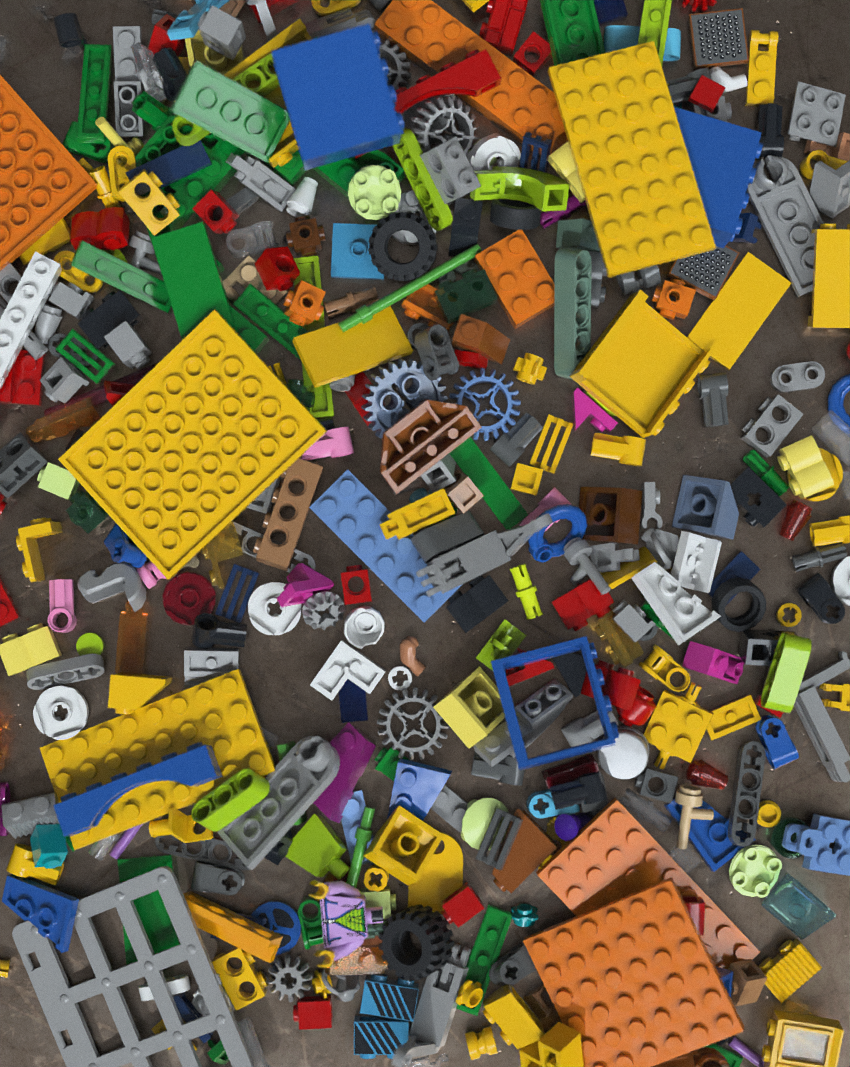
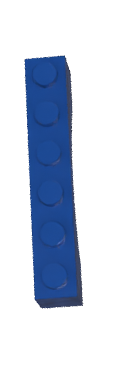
M202 742L195 743L186 747V753L177 755V752L167 754L161 757L162 762L152 766L151 762L136 767L137 772L128 776L126 772L111 777L112 782L103 786L101 782L86 787L87 792L78 796L76 792L62 796L60 798L61 802L53 806L63 835L74 836L97 827L104 814L114 802L127 792L141 785L156 781H175L189 786H200L222 777L212 746L203 745Z

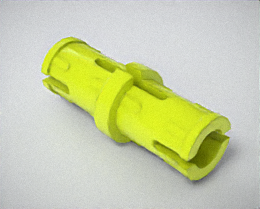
M524 563L510 568V572L518 590L515 592L516 596L520 597L526 619L529 620L543 615V612L535 594L537 588L532 585L527 565Z

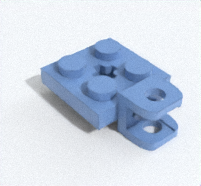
M813 814L811 827L795 823L786 825L782 846L787 850L804 855L802 867L809 870L850 876V820ZM796 833V839L792 842L791 835ZM835 841L834 848H829V844Z

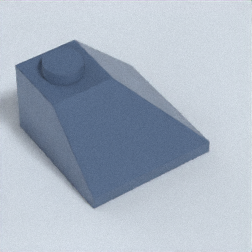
M683 475L672 527L733 540L739 511L730 482Z

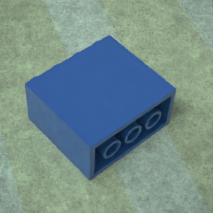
M370 24L271 51L273 65L304 170L400 143L401 135L404 134L403 129H405L401 112H395L396 94L393 85H387V75L389 74L385 58H379V48L381 47L377 31H371Z
M674 107L715 246L724 248L728 242H733L735 234H739L743 219L739 218L742 209L746 208L750 193H746L748 185L752 184L756 174V168L753 167L755 159L759 158L763 148V143L759 142L762 132Z

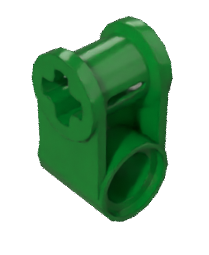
M72 121L62 145L74 154L107 164L108 154L115 146L106 136L105 144L78 143L76 139L78 122ZM106 146L105 150L98 151L99 147L104 148Z
M308 894L301 899L298 908L301 933L306 950L310 949L313 945L324 943L320 899L313 898ZM308 903H313L317 906L318 911L315 914H308L303 907Z

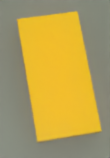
M747 252L721 288L715 301L711 302L687 338L703 352L711 349L713 353L710 358L727 370H730L792 282Z
M391 306L373 315V319L365 324L361 322L345 332H342L338 323L293 338L292 342L314 388L412 354L413 349Z

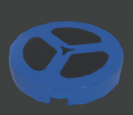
M269 900L259 905L252 912V916L266 918L265 928L283 936L276 955L290 951L297 944L301 934V924L298 913L290 904L281 900Z

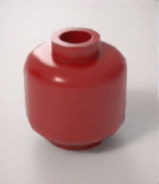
M639 686L631 711L615 706L619 714V721L626 726H643L656 708L653 701L654 696L648 690Z

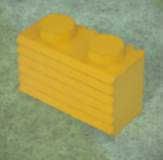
M797 938L793 942L788 940L783 943L779 948L780 953L773 959L769 957L758 966L767 976L765 985L781 1003L822 968Z

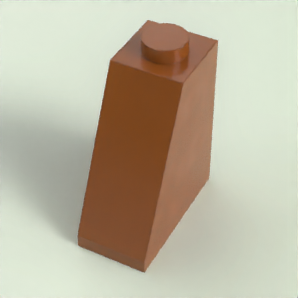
M461 314L452 339V347L455 350L480 353L488 361L502 365L511 339L490 324Z
M519 807L514 813V816L523 819V822L502 870L494 867L492 875L495 877L493 882L503 892L508 890L512 893L559 846L522 807ZM511 821V824H510V826H509V829H508V832H507V834H506L505 840H504V842H503L502 848H501V850H500L499 856H500V854H501V852H502V849H503V847H504V845H505V842H506V840H507V838H508V835H509V833H510V831H511V828H512V826H513V824H514L513 821Z

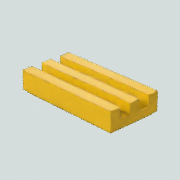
M548 414L529 465L554 474L574 424ZM553 422L556 426L542 462L539 463L536 460L550 424ZM563 426L566 428L552 465L549 467L546 464L560 428Z

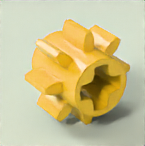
M525 353L524 358L518 357L513 368L514 371L518 372L516 379L531 385H535L537 379L543 381L547 367L542 366L544 359L531 353Z

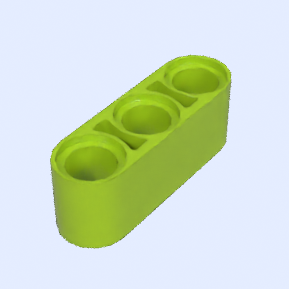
M784 632L780 635L762 691V707L785 713L792 711L810 656L811 639Z
M249 768L242 769L200 799L192 808V819L207 829L217 832L262 801L269 793L270 784L267 779Z

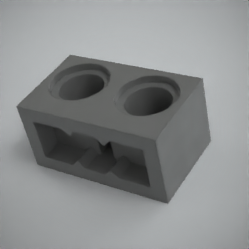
M21 432L0 450V492L7 498L15 493L47 463V460L37 446Z

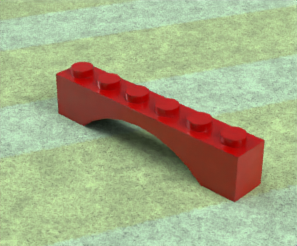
M477 49L468 53L464 57L465 60L457 64L454 62L446 64L440 69V73L432 77L428 74L419 78L416 81V85L406 89V87L397 89L395 91L397 102H395L396 107L394 109L396 113L401 112L402 115L407 109L418 102L446 94H463L478 97L501 84V76L487 49L481 52ZM364 154L357 155V156H355V158H358V157H360V156H362V155H364Z

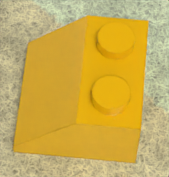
M124 672L111 674L108 708H115V713L131 714L134 710L145 706L171 684L173 677Z
M399 805L376 833L363 856L406 885H411L418 882L444 835Z
M506 984L499 987L483 1000L485 1008L482 1011L491 1024L495 1022L502 1029L499 1033L509 1046L513 1043L518 1050L538 1041L545 1035L542 1023L512 985Z

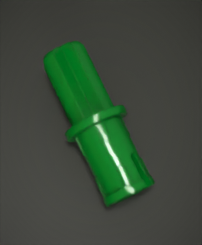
M750 450L743 457V461L779 497L788 490L789 484L774 470L775 466H770L756 450Z

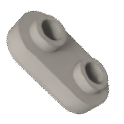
M814 361L782 365L773 370L770 376V383L776 391L781 393L813 389L823 383L825 370L821 364ZM809 370L815 371V379L808 377ZM782 374L789 376L790 380L788 383H784L781 380Z

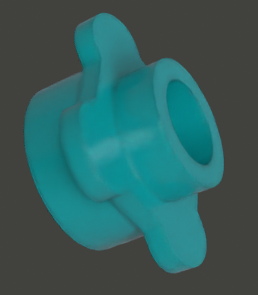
M523 903L511 908V912L514 913L512 914V919L517 926L530 927L538 920L539 916L536 914L538 908Z

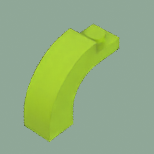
M492 166V170L474 171L481 186L470 192V198L473 200H518L532 204L542 212L567 209L570 184L557 176L527 168Z

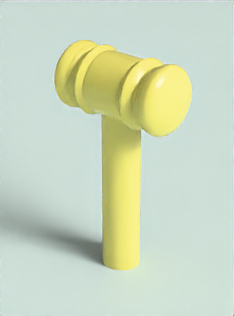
M99 117L96 120L95 124L115 147L126 146L132 150L136 157L145 146L137 137H133L132 141L126 144L104 117ZM123 157L117 160V164L120 166L127 163V160Z

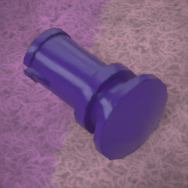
M582 812L578 815L561 814L555 820V831L562 840L570 841L578 835V832L593 817L588 815V812L586 814Z

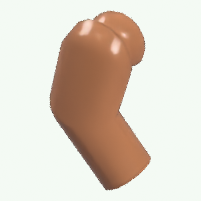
M407 636L399 645L400 661L418 677L426 666L416 658L415 648L419 645L418 640L414 636Z

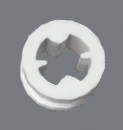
M404 666L394 667L388 675L389 684L395 690L407 689L412 682L410 670ZM399 670L404 671L403 675L407 674L408 680H405L402 686L396 685L397 681L394 683L392 676H396Z

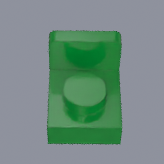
M391 745L388 750L383 747L374 760L377 762L375 769L394 781L397 764L401 758L398 757L400 751L398 749L393 750ZM405 755L402 758L405 760H409V758Z

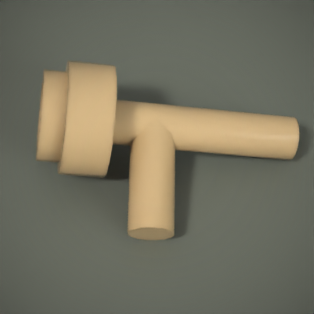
M681 784L680 788L676 790L675 802L682 805L676 847L679 849H687L691 819L712 820L714 817L712 809L693 808L701 807L703 801L701 788L695 785Z

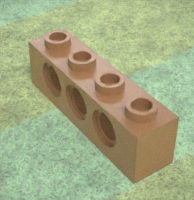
M299 458L280 476L284 478L282 487H276L271 501L275 503L273 512H267L262 525L263 528H266L264 537H258L253 550L254 553H257L256 560L258 562L288 571L310 509L309 507L312 504L321 479L323 466ZM294 482H298L303 485L304 490L299 494H293L290 492L289 486ZM285 507H290L295 511V515L291 519H284L280 516V511ZM276 532H281L286 536L285 542L279 545L274 544L270 538Z

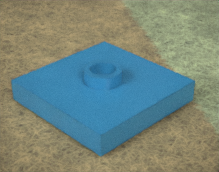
M333 223L331 278L384 280V274H381L377 267L373 265L368 250L370 247L369 237H371L372 230L377 225Z

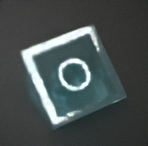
M786 873L761 904L801 940L827 924L836 916L835 912L788 873Z

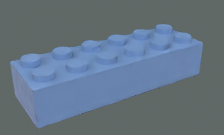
M348 469L309 507L424 623L462 586L460 585L444 594L440 591L430 597L427 596L426 592L434 587L432 584L423 587L421 582L428 579L427 574L422 577H418L416 574L417 571L428 565L424 563L411 542L414 535L411 534L398 540L397 536L386 540L379 525L389 520L387 515L391 512Z

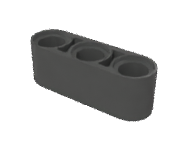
M467 511L464 514H459L422 530L411 539V542L424 563L427 564L439 556L482 537L484 532L471 511Z

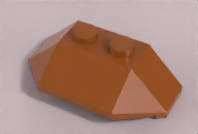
M425 399L383 432L380 473L392 490L398 494L482 427L466 405Z

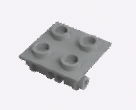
M798 81L788 129L789 139L800 141V138L836 147L846 94Z

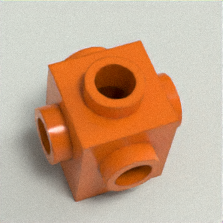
M670 278V281L665 280L661 287L656 286L652 297V301L656 302L654 310L660 311L659 314L667 319L674 320L675 317L685 319L688 316L696 290L685 287L686 283L678 279ZM669 296L673 297L675 299V302L671 301Z
M301 280L296 284L294 291H288L284 299L283 305L287 306L284 315L289 316V320L299 326L309 325L314 319L318 321L324 310V306L321 303L326 291Z

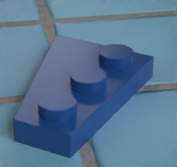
M13 874L7 875L2 902L24 921L28 920L37 927L38 933L41 936L51 939L56 944L55 948L61 953L67 952L69 950L79 899Z

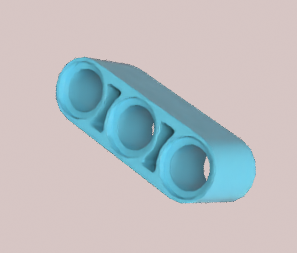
M606 26L604 28L603 42L605 53L637 45L640 26ZM668 28L663 61H676L680 59L681 30Z

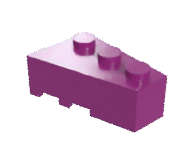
M349 722L330 742L331 746L339 754L340 766L338 773L329 786L313 802L328 819L340 823L348 800H351L354 794V787L359 777H362L376 747L358 727Z

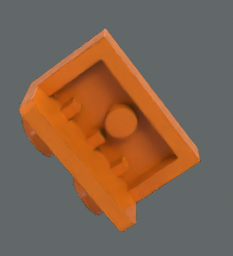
M429 284L408 295L402 302L405 315L417 321L420 317L429 322L427 325L429 327L441 325L447 329L448 333L464 306V303Z

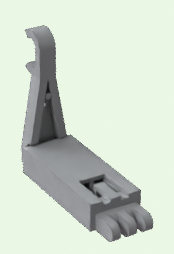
M246 0L248 5H256L269 42L279 33L276 31L266 0ZM348 7L304 23L307 28L308 34L313 39L316 36L320 38L365 24H370V27L373 28L376 21L368 9L353 14Z
M549 513L523 526L499 533L495 530L427 563V567L417 571L416 574L418 577L427 574L428 579L421 582L423 587L429 584L433 585L434 588L426 592L428 597L440 591L444 594L511 560L510 557L534 533L554 522Z
M840 651L838 652V661L802 678L794 707L831 779L835 782L850 781V773L845 762L850 760V756L816 690L817 686L850 668V659H848L847 653Z
M455 943L452 948V956L447 959L448 963L427 976L414 1022L410 1029L409 1036L411 1037L406 1043L398 1046L392 1059V1065L396 1067H403L404 1063L410 1065L413 1057L436 1054L440 1047L445 1046L457 1008L456 998L458 991L464 984L469 967H466L471 952L470 948L464 947L460 957L458 955L461 945Z

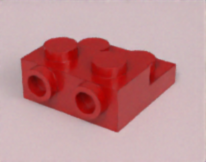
M27 350L20 351L0 389V403L41 406L43 384L40 382V379L44 376L45 354L38 360H35Z

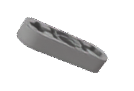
M87 654L31 667L26 672L27 686L33 690H43L99 677L105 671L103 657L98 654Z

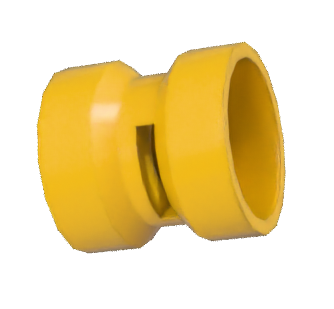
M491 1026L483 1028L478 1033L473 1031L465 1033L471 1060L480 1058L481 1054L493 1055L498 1053Z

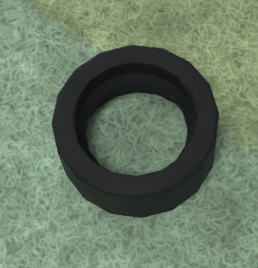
M493 199L491 202L490 221L503 228L530 230L540 226L542 211L532 204L523 201Z
M741 577L731 578L723 582L715 590L712 597V611L714 610L721 616L718 620L728 630L735 632L747 631L755 627L763 619L766 612V599L763 592L750 580ZM739 592H749L753 597V602L748 611L739 617H728L725 613L728 600Z

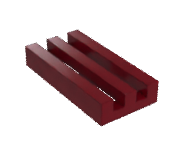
M589 754L544 770L542 775L548 789H550L549 786L575 780L578 776L597 772L599 768L593 755Z

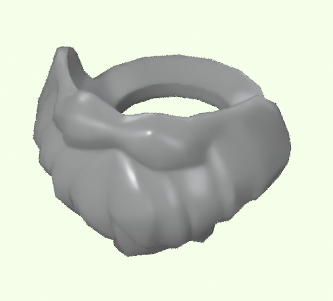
M650 528L642 534L641 539L646 542V546L651 550V554L656 559L657 564L664 570L672 568L679 542L678 535L662 531L661 529Z
M340 960L337 967L329 966L322 971L321 978L323 984L331 993L335 994V999L343 1002L353 1000L355 993L360 988L358 974L349 963ZM327 974H333L339 978L336 989L328 982Z

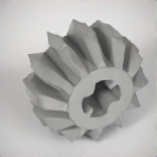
M286 954L285 963L280 958H277L275 960L277 967H269L268 972L272 976L267 977L266 982L274 984L270 988V993L280 991L278 1000H282L284 994H287L289 1002H293L294 993L302 999L304 997L303 990H310L311 985L307 981L313 978V974L305 972L309 968L308 963L299 965L301 961L300 956L296 957L295 962H291L290 954ZM286 973H291V977L294 978L293 983H288V979H283Z

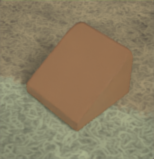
M543 982L524 996L525 1001L538 1018L548 1017L555 1010V1006Z

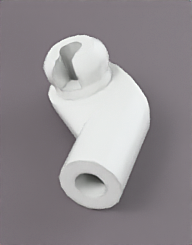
M714 66L709 70L711 79L726 87L724 92L744 88L748 85L744 73L730 77L718 66Z

